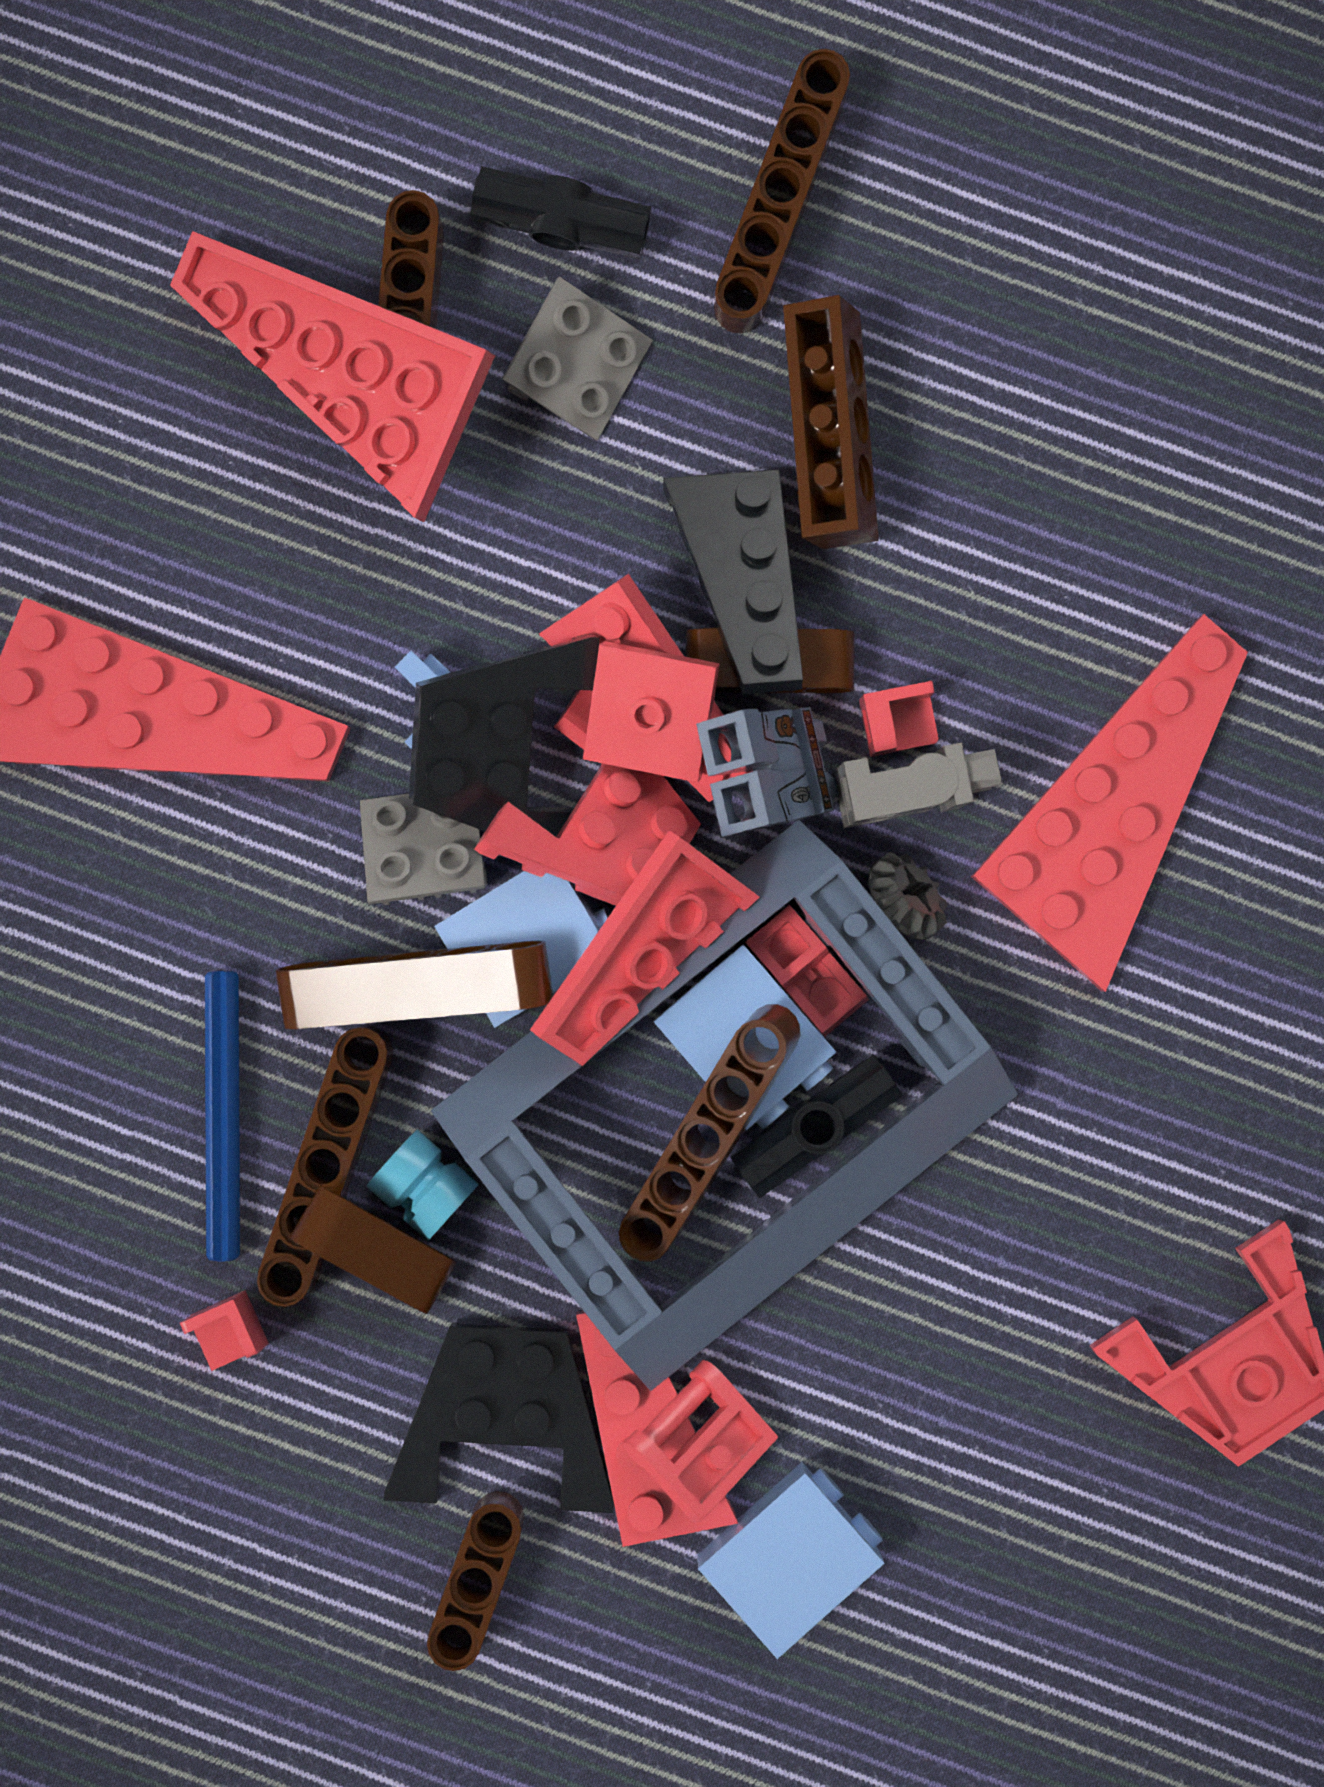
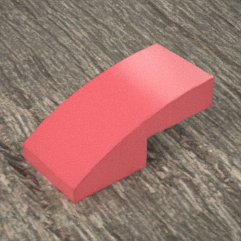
M790 905L745 942L824 1037L869 1000L863 990L836 961L823 942Z

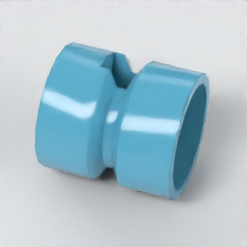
M417 1129L382 1166L366 1187L388 1207L392 1208L401 1205L405 1208L403 1220L428 1242L479 1183L456 1163L444 1165L440 1162L442 1150Z

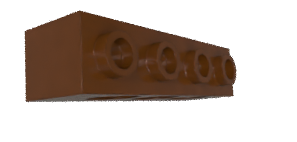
M840 295L783 305L802 538L822 549L879 541L860 312Z

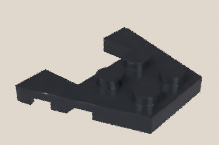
M584 634L573 637L568 642L550 647H538L524 651L519 656L494 663L486 662L416 682L409 801L417 807L482 831L487 830L498 811L507 802H510L557 837L574 808L527 807L535 689L593 691L600 638L593 634Z
M451 1323L384 1491V1501L437 1503L440 1488L442 1442L444 1441L562 1448L563 1468L560 1510L613 1513L614 1501L611 1486H609L601 1449L594 1431L587 1405L588 1401L568 1329Z

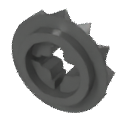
M889 852L872 864L868 875L872 898L899 932L913 939L926 940L934 936L947 923L944 910L948 904L937 892L940 884L933 882L928 877L926 866L917 867L912 857L908 854L899 857L892 852Z

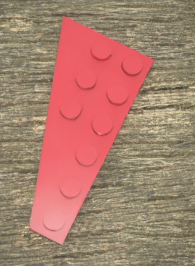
M192 231L170 286L214 328L221 331L234 343L254 366L261 369L275 382L277 387L336 444L342 446L356 459L377 483L383 485L396 497L414 518L425 522L495 355L484 348Z
M26 597L22 601L0 655V762L329 782L351 729L345 724Z
M1205 614L1194 622L971 876L1102 992H1106L1248 654L1243 647Z

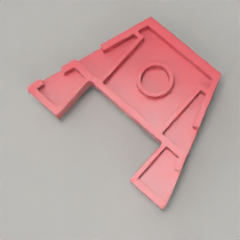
M578 690L554 725V728L583 750L593 692L591 690ZM601 763L599 770L557 837L510 802H507L498 811L474 850L491 859L501 855L522 863L523 871L539 877H543L548 873L575 883L576 891L616 906L668 831H671L690 844L701 823L664 776Z
M1279 1219L1235 1248L1268 1297V1301L1171 1366L1167 1365L1135 1317H1131L1089 1345L1098 1357L1238 1467L1324 1410V1353L1317 1328L1313 1326L1305 1297L1307 1291L1303 1276L1297 1268L1291 1243H1293L1290 1229L1284 1221Z

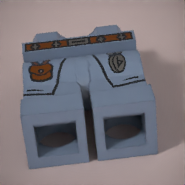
M811 707L758 712V709H742L696 724L708 777L753 770V772L710 784L722 837L789 823L834 811L833 803L840 796L836 778L825 772L820 750L823 749L827 739L823 722L813 718ZM720 732L729 741L732 754L730 762L726 761L720 752L718 745ZM734 791L739 794L744 804L745 814L743 821L736 816L732 807V793Z

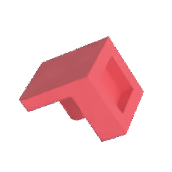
M932 681L863 694L859 704L870 757L934 745L938 741L930 698L935 693Z
M246 1290L195 1312L180 1322L184 1334L194 1330L211 1371L244 1356L249 1358L256 1355L269 1344Z

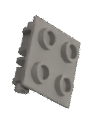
M558 277L502 380L510 384L508 391L525 401H528L529 398L533 399L592 439L598 441L653 340L561 277Z
M409 794L360 800L368 905L377 903L390 905L391 901L418 898L420 901L425 900L427 896L434 895L436 898H442V894L463 891L477 893V889H484L485 885H488L486 867L482 855L474 850L480 840L479 829L417 807L409 801Z

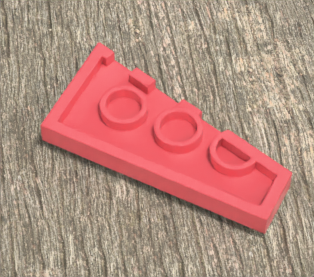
M629 574L539 633L550 646L571 641L573 637L593 634L600 638L599 645L603 641L684 656ZM715 701L713 703L711 719L723 716ZM720 732L718 738L719 749L724 759L730 762L732 755L731 747L726 736ZM704 761L702 777L699 782H688L710 802L713 800L710 784L753 772V770L708 777Z
M668 831L533 1024L530 1031L583 1066L639 1013L637 1004L654 988L659 987L663 990L680 974L676 969L678 965L699 945L706 949L724 932L720 926L738 908L746 911L760 897L681 837Z
M578 1311L576 1317L622 1546L625 1547L738 1524V1518L726 1495L702 1522H692L648 1471L634 1462L626 1453L623 1443L635 1430L643 1431L678 1393L670 1377L650 1391L611 1347L586 1313ZM690 1417L660 1447L670 1460L696 1433Z

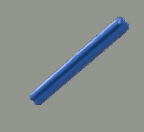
M210 971L205 975L206 1256L208 1260L216 1262L233 1261L240 1255L239 976L234 971Z

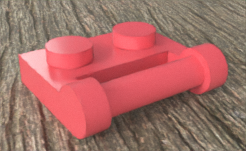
M702 1360L690 1372L691 1381L643 1431L635 1430L623 1443V1448L630 1458L648 1471L692 1522H702L778 1439L777 1434L723 1373L706 1360ZM707 1397L712 1398L720 1408L670 1460L660 1447Z

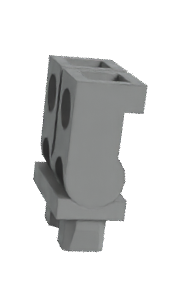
M962 742L943 746L935 753H926L901 768L870 774L866 757L843 762L832 772L833 777L836 778L840 796L838 803L844 829L923 813L939 805L941 813L957 810L974 802V793L989 791L992 787L1002 784L995 749L964 755Z

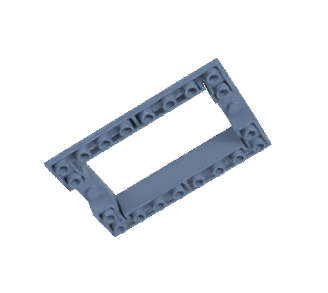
M800 820L796 821L730 874L760 898L746 911L738 908L720 926L724 932L706 949L699 945L676 967L680 974L663 990L659 987L654 988L637 1004L639 1013L595 1055L794 898L806 916L804 922L826 947L830 945L873 998L902 1036L898 1040L920 1067H926L942 1085L931 1087L660 1305L661 1309L628 1264L619 1257L550 1169V1165L532 1142L523 1135L513 1122V1120L582 1065L543 1041L531 1031L431 1110L472 1170L611 1347L650 1391L1018 1095L994 1051L845 863Z

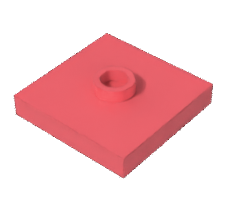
M603 641L599 645L583 760L698 783L702 777L704 756L696 724L711 719L720 663Z

